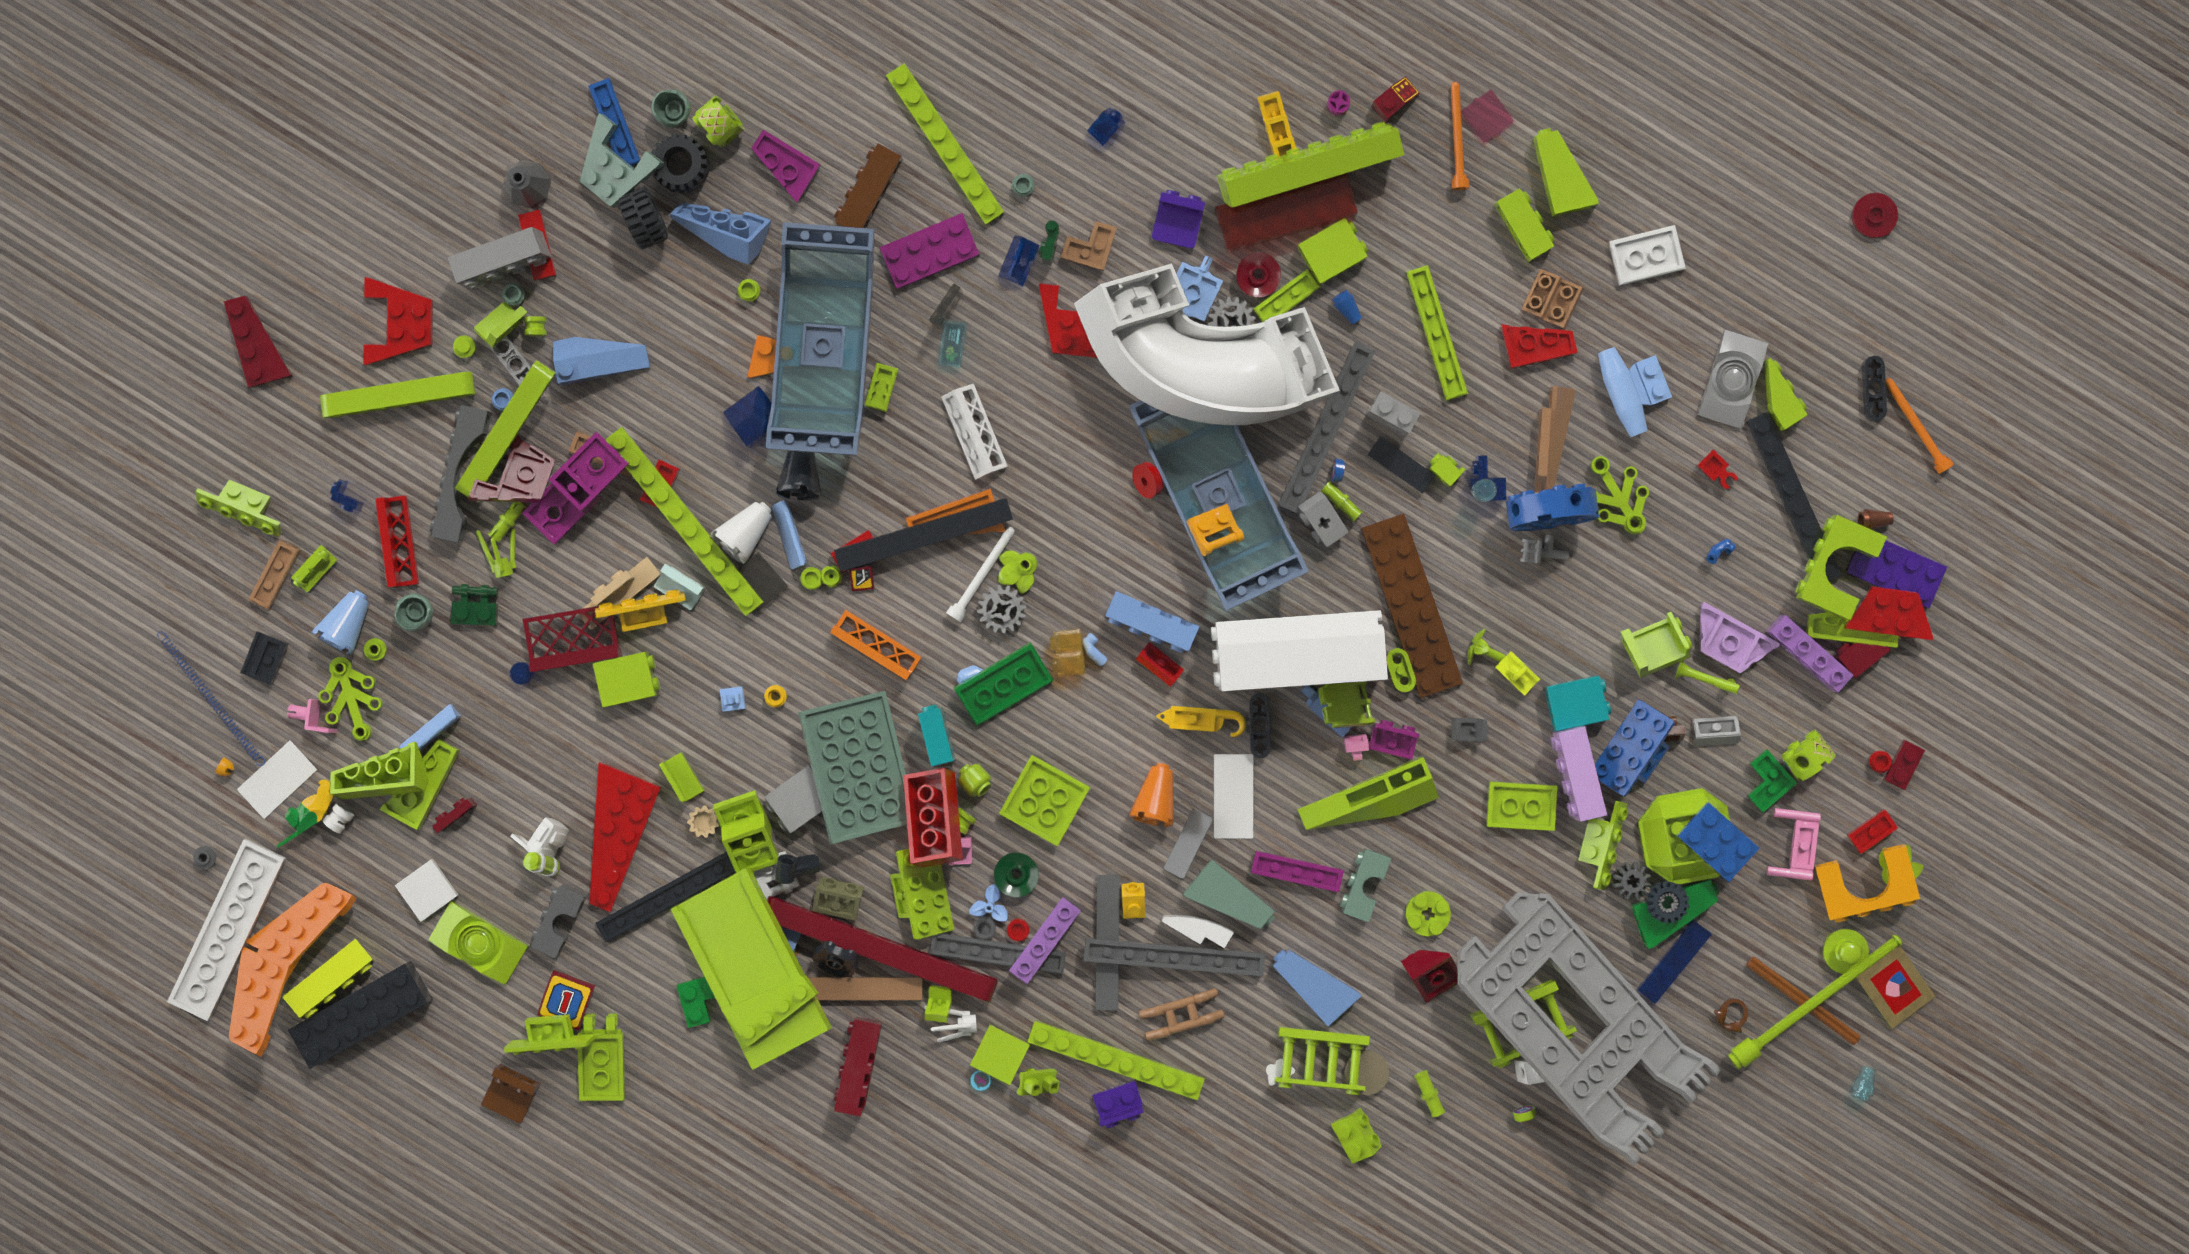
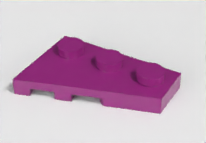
M763 129L751 149L798 204L821 165Z

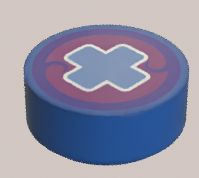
M1334 459L1332 481H1342L1345 469L1343 459Z

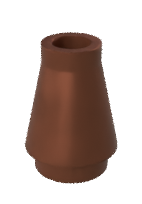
M1864 509V511L1858 513L1857 521L1859 525L1874 530L1892 525L1894 516L1892 512Z

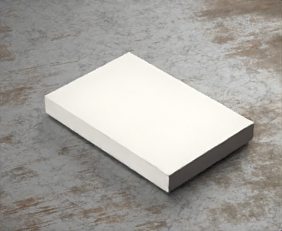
M1675 225L1608 242L1619 286L1686 269Z

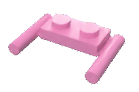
M1774 808V817L1794 819L1796 822H1794L1789 863L1790 869L1767 866L1766 875L1812 881L1820 814Z

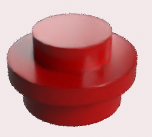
M1875 751L1869 757V766L1874 772H1887L1892 765L1891 756L1885 751Z

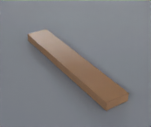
M808 977L819 993L816 995L818 1000H923V978Z

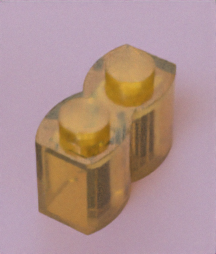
M1081 629L1053 632L1054 637H1050L1051 650L1056 651V659H1052L1054 673L1058 672L1059 677L1086 674Z

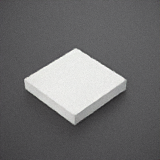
M433 859L395 885L420 922L458 896V893Z

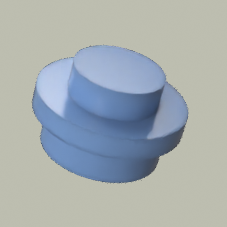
M505 388L496 390L492 396L493 406L500 411H504L513 397V393Z

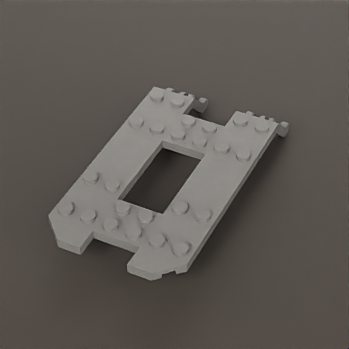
M1517 892L1502 907V910L1511 918L1516 926L1490 952L1476 936L1472 937L1457 952L1458 985L1598 1142L1624 1156L1632 1165H1636L1640 1157L1629 1146L1632 1144L1641 1154H1646L1648 1148L1654 1145V1141L1643 1132L1645 1128L1657 1139L1664 1134V1131L1655 1121L1627 1106L1613 1088L1639 1061L1656 1081L1678 1092L1686 1101L1692 1103L1697 1098V1095L1686 1084L1689 1082L1696 1091L1703 1092L1705 1086H1708L1711 1080L1700 1069L1702 1067L1705 1068L1712 1077H1716L1721 1071L1712 1060L1688 1048L1676 1037L1549 894ZM1547 960L1606 1024V1028L1582 1053L1575 1048L1522 988L1528 979Z

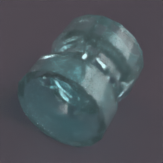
M1481 479L1472 487V496L1479 502H1487L1493 499L1497 492L1495 483L1489 479Z

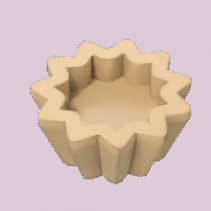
M705 805L701 809L696 807L695 812L689 813L691 819L687 823L691 825L690 831L695 832L697 837L703 835L707 838L709 833L715 834V828L719 827L713 808L708 810Z

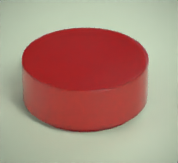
M1016 918L1008 924L1007 934L1012 940L1023 941L1029 935L1030 928L1024 919Z

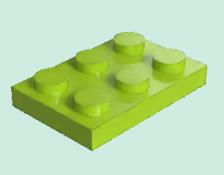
M1489 781L1486 826L1555 831L1558 786Z

